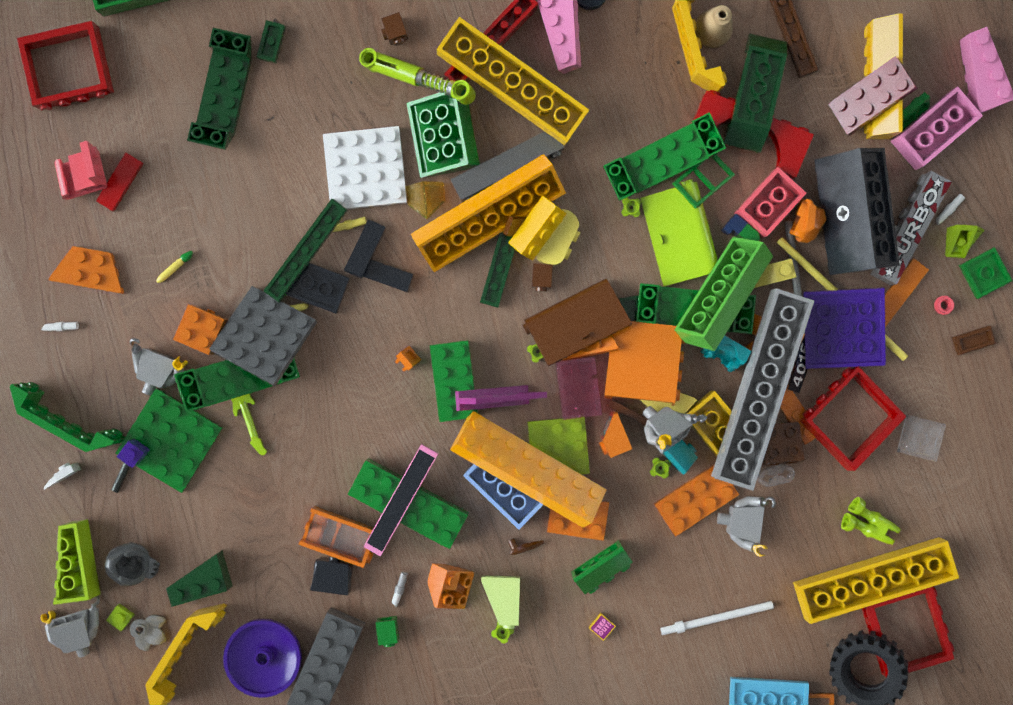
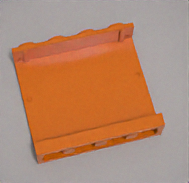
M631 321L632 325L612 334L620 350L609 352L605 398L621 397L672 403L671 406H674L675 402L680 399V390L677 389V382H681L682 370H679V363H683L684 351H681V344H685V342L674 331L676 326Z

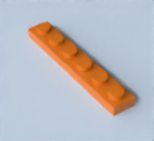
M755 340L744 347L751 351ZM787 385L780 410L789 423L799 422L802 442L806 445L814 440L815 437L800 422L804 417L802 414L805 409L794 392L788 390L789 385Z

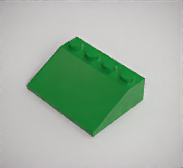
M466 90L461 92V96L466 93ZM444 92L407 103L420 178L462 171L480 165L469 104L464 105L457 99L444 94Z

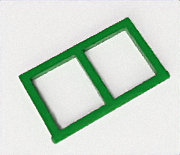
M717 155L712 158L729 176L716 187L698 170L702 163L691 167L672 183L695 209L735 176V173ZM692 172L711 190L698 202L679 184Z

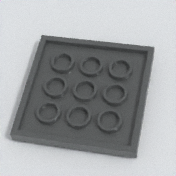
M251 286L209 350L275 387L315 327L317 321L282 301L278 303L265 292Z

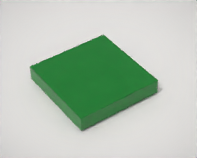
M995 247L958 265L976 299L1013 281Z

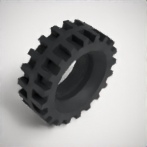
M861 630L858 635L850 633L847 639L844 640L842 638L839 641V645L835 647L832 655L829 675L832 676V686L838 688L837 694L839 696L844 695L846 697L845 702L848 704L853 701L857 705H895L896 699L900 700L903 697L904 690L907 688L908 661L905 660L903 650L897 648V643L894 640L892 642L888 641L887 636L884 634L881 637L877 636L875 631H871L870 634H864V630ZM860 653L876 654L886 663L888 676L883 682L876 685L860 682L854 677L850 668L853 658Z

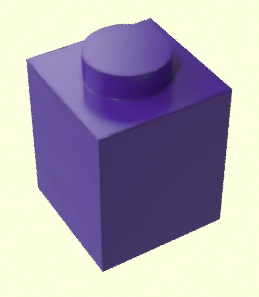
M134 438L125 444L116 457L131 468H134L141 463L150 449Z

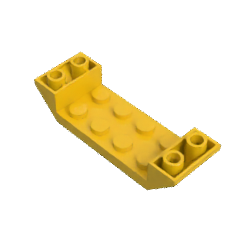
M675 0L672 11L691 82L707 91L714 90L720 93L725 83H727V77L725 72H722L721 66L705 70L707 68L706 59L704 56H701V41L699 37H696L695 19L691 18L690 14L692 11L691 3L695 0Z
M223 603L198 609L185 620L145 684L150 705H167L171 702L176 694L173 691L177 686L167 680L173 670L171 667L181 658L183 654L181 651L185 646L189 645L193 638L191 635L195 630L197 631L201 627L207 631L210 627H215L218 622L222 621L226 614L224 611L227 606Z

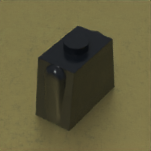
M331 556L329 558L320 557L316 559L310 591L348 596L351 592L353 565Z

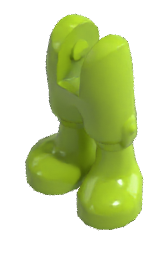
M856 497L850 503L848 511L867 519L869 523H865L849 513L844 514L841 522V528L845 531L850 532L853 529H857L866 537H871L893 545L895 540L886 535L887 531H894L898 534L901 531L896 524L883 517L880 512L868 510L866 502L860 497Z

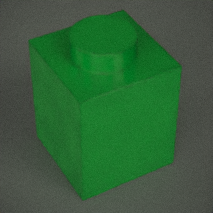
M397 616L378 618L375 622L378 646H395V643L399 641Z

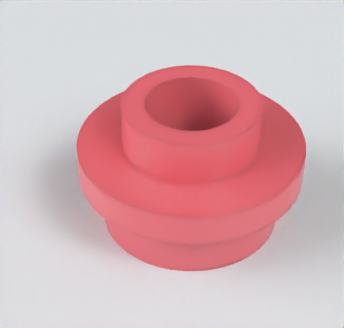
M940 296L934 302V309L938 314L947 315L953 311L954 302L948 296ZM942 302L946 304V307L944 309L941 308Z

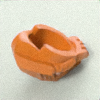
M802 198L797 205L795 211L796 218L789 233L796 236L795 239L798 242L809 243L816 239L822 231L826 222L824 209L816 206L811 199Z

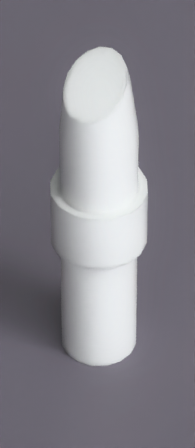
M958 194L936 218L937 225L941 224L965 199L962 194Z
M56 322L45 324L41 330L57 332L75 330L79 328L78 322Z

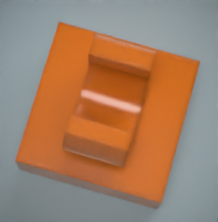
M408 346L396 356L395 363L401 362L405 366L402 371H409L422 359Z

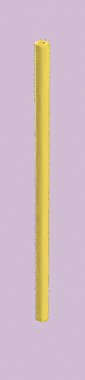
M783 237L777 241L825 289L838 290ZM885 334V345L904 361L908 355Z

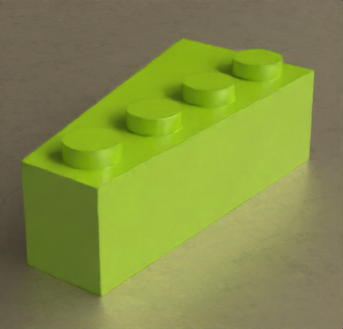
M88 519L72 521L58 526L57 551L59 554L58 561H56L57 580H55L54 585L56 597L53 600V605L90 600L100 595Z

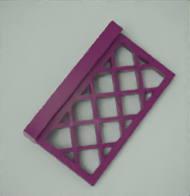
M528 385L455 391L456 410L464 411L529 404V399L547 398V392H528Z

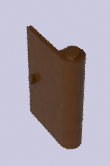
M605 278L524 319L525 324L522 326L526 334H531L549 367L632 325L609 281Z

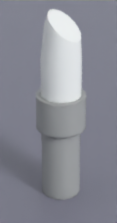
M401 572L392 599L395 607L398 606L401 595L404 592V586L408 577L407 572Z

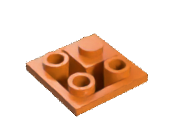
M432 563L427 582L434 607L465 609L475 572L448 564Z

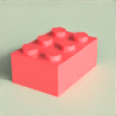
M777 167L734 214H737L752 226L763 239L775 229L805 196L806 192Z

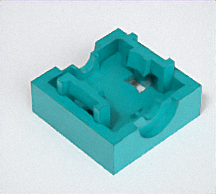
M727 336L723 337L715 351L702 348L700 353L704 354L703 357L720 358L721 364L728 368L727 371L729 372L745 364L752 352Z

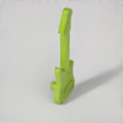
M251 394L231 399L234 416H238L239 409L242 411L252 440L250 444L260 455H266L267 449L264 448L262 439L258 437L248 407V403L255 405V400L251 397Z

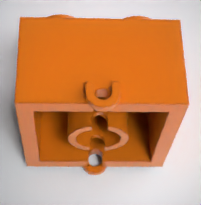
M188 304L173 340L207 355H214L215 353L211 352L209 348L228 322V319L215 314L213 310H205L196 305Z

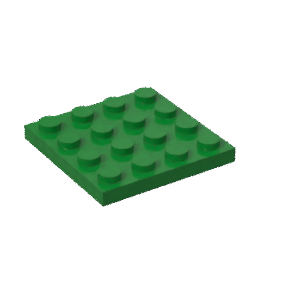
M155 388L115 454L118 455L125 444L135 438L150 449L137 467L183 493L223 427L195 410L186 412L182 402L159 388Z

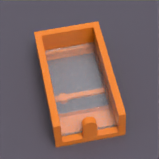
M317 506L311 508L310 519L305 525L304 536L298 545L362 568L367 563H371L374 553L366 549L364 545L374 527Z

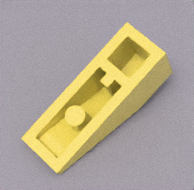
M792 258L768 264L754 288L796 278Z

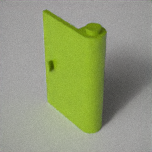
M693 179L681 182L682 187L696 202L702 199L697 182H693ZM676 188L640 198L663 286L709 275L718 259L703 203L695 209Z

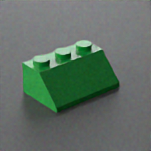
M617 540L571 571L574 582L584 594L588 592L592 594L599 589L600 584L613 580L616 573L628 570L633 562L619 540Z

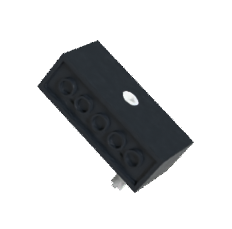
M858 148L816 159L815 172L818 182L820 208L824 209L826 216L823 230L829 275L900 266L885 148Z

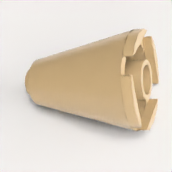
M720 5L701 13L697 18V30L695 33L704 46L710 48L720 47L730 39L733 33L731 10L727 6Z

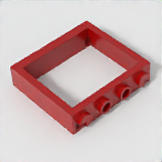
M93 21L17 38L32 106L41 111L46 109L52 110V107L55 106L66 107L70 106L72 102H88L89 98H104V96L114 93L100 29ZM89 36L100 84L41 97L31 50Z
M859 366L846 368L841 373L842 377L830 384L828 387L829 391L826 394L820 395L815 400L816 404L812 408L810 407L802 414L804 417L800 420L804 427L847 471H856L907 417ZM853 378L888 414V417L847 458L812 420Z
M934 586L862 608L869 634L871 631H875V635L881 637L882 632L875 608L925 593L942 652L909 661L908 673L954 660V646L948 639L947 634H949L946 623L943 622V610L940 604L937 603L936 597L938 594ZM876 655L881 674L887 677V665L882 658Z

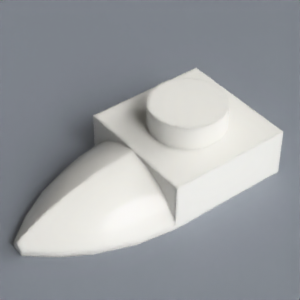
M68 462L58 468L60 471L53 474L54 476L47 482L44 490L80 471L79 464L70 465Z

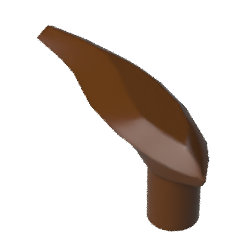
M514 538L508 541L512 549L510 551L511 555L527 552L545 543L542 540L518 546Z

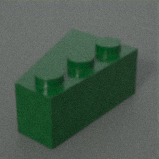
M223 550L166 588L171 607L226 592L233 587Z

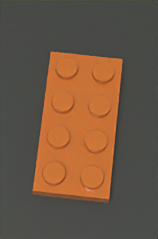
M715 464L654 503L675 537L739 495L733 484L711 476Z

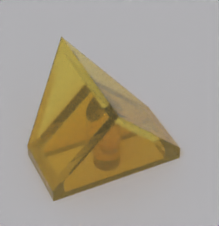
M422 181L406 186L408 206L427 220L446 201L444 182Z

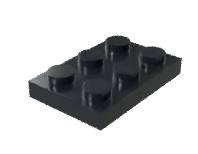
M309 263L286 295L337 314L350 278Z

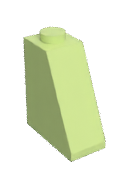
M482 575L481 582L499 625H503L505 629H514L515 626H519L520 577Z

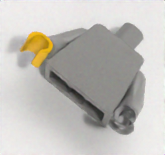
M130 339L133 365L137 374L136 378L145 382L142 393L151 396L156 387L167 388L176 383L174 374L184 371V367L188 364L187 360L182 363L179 360L180 356L175 359L150 348L142 349L138 344L134 343H140L139 339Z
M649 406L643 412V415L648 419L644 427L647 443L655 445L661 453H664L688 435L692 424L699 420L701 423L706 421L707 416L704 414L699 416L683 414L669 407H664L657 412L653 407Z
M747 496L736 501L734 505H730L728 514L718 513L717 524L727 525L726 532L730 534L731 539L741 548L755 552L757 556L764 557L765 555L761 554L759 550L761 547L768 549L767 546L757 545L756 543L760 544L764 506L768 505L770 499L773 503L772 508H774L776 501L773 497L765 499L763 497Z
M96 596L97 601L91 604L89 611L86 609L56 618L54 611H48L49 619L46 613L42 614L40 619L46 623L45 630L48 641L60 648L63 653L76 651L80 658L88 655L90 652L88 647L96 637L99 627V608H96V606L100 602V597Z

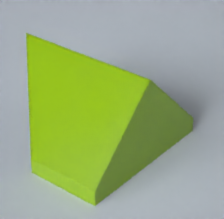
M957 224L947 227L945 256L965 258L968 250L985 230L974 225Z

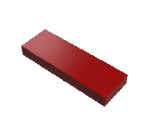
M125 152L109 178L107 188L101 191L96 202L114 212L144 163Z

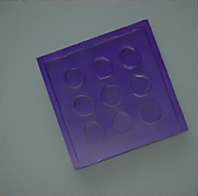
M885 288L803 291V297L814 300L804 332L806 369L886 366Z

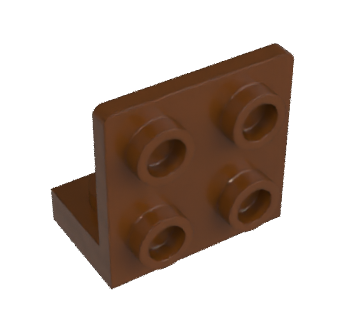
M799 422L775 424L761 466L795 464L804 461Z

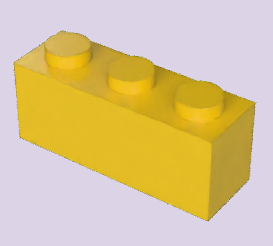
M542 196L508 243L519 253L533 261L567 213Z

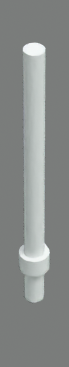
M772 601L687 622L678 621L674 625L662 627L660 630L662 635L675 632L679 634L687 629L774 609Z

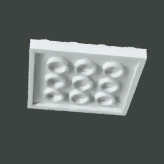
M399 126L323 134L330 200L334 199L346 209L407 203Z

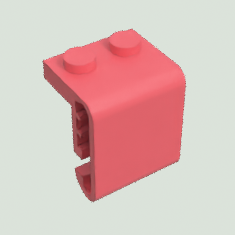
M88 141L80 142L81 152L68 156L69 162L63 163L61 159H57L54 162L61 196L64 200L107 188L100 152L96 146H93Z

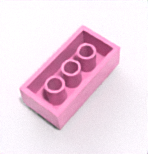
M957 86L939 99L905 128L903 132L892 139L891 143L914 170L924 167L983 115Z

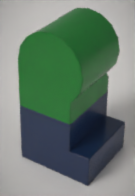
M737 214L733 215L721 229L726 235L733 233L738 238L760 240L759 233Z

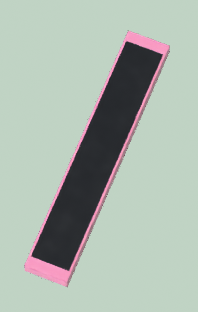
M421 444L364 545L366 549L379 556L382 555L439 453Z

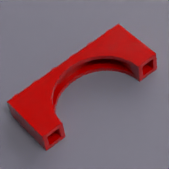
M706 90L693 120L710 112L716 127L731 122L736 99L724 98L717 91ZM773 115L768 135L776 149V168L779 167L793 180L797 177L814 134L809 133L807 128L792 126L790 121L775 119Z

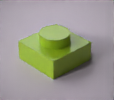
M118 604L106 621L122 632L135 614L123 605Z

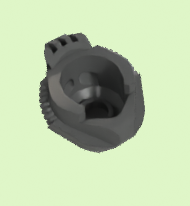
M130 542L110 550L106 557L105 571L111 579L121 586H134L141 583L144 578H153L158 573L160 563L149 556V551L145 547Z

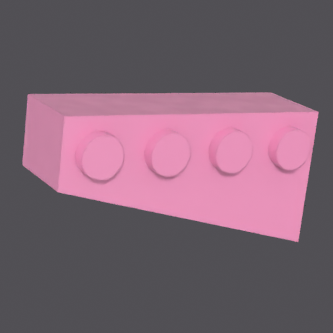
M537 0L558 71L565 74L581 68L577 0Z
M985 27L966 35L960 40V47L966 71L964 77L965 83L967 82L968 86L967 98L982 114L1012 101L1013 90L988 28Z

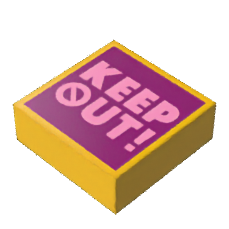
M600 613L591 623L589 629L604 641L616 625Z

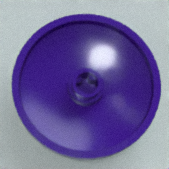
M256 619L240 626L227 641L223 655L225 672L231 683L244 694L258 698L275 696L287 689L298 675L302 661L301 647L294 633L284 624L271 619Z

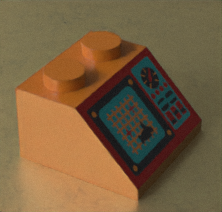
M615 411L610 412L600 438L602 441L599 442V445L604 455L607 454L612 458L632 450V447L618 413Z

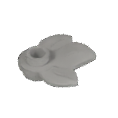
M150 615L145 620L137 619L132 622L130 634L135 637V644L139 649L148 651L151 644L160 645L166 642V636L160 629L166 622V618L159 615ZM137 627H142V628H143V631H142V632H138V631L136 630V628H137Z

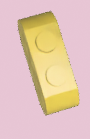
M562 209L567 215L539 251L538 255H536V258L542 264L556 266L561 264L563 259L568 260L572 251L569 248L571 242L576 243L580 232L577 231L579 221L571 211Z

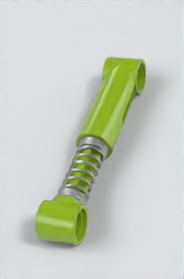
M366 48L360 53L359 61L361 65L371 72H377L417 87L426 86V88L431 90L435 89V91H440V93L444 92V94L457 99L464 105L471 104L475 100V89L464 80L449 81V79L445 80L444 77L440 78L439 75L436 77L435 74L426 73L422 67L376 52L372 48ZM464 89H467L466 93L463 96H461V92Z

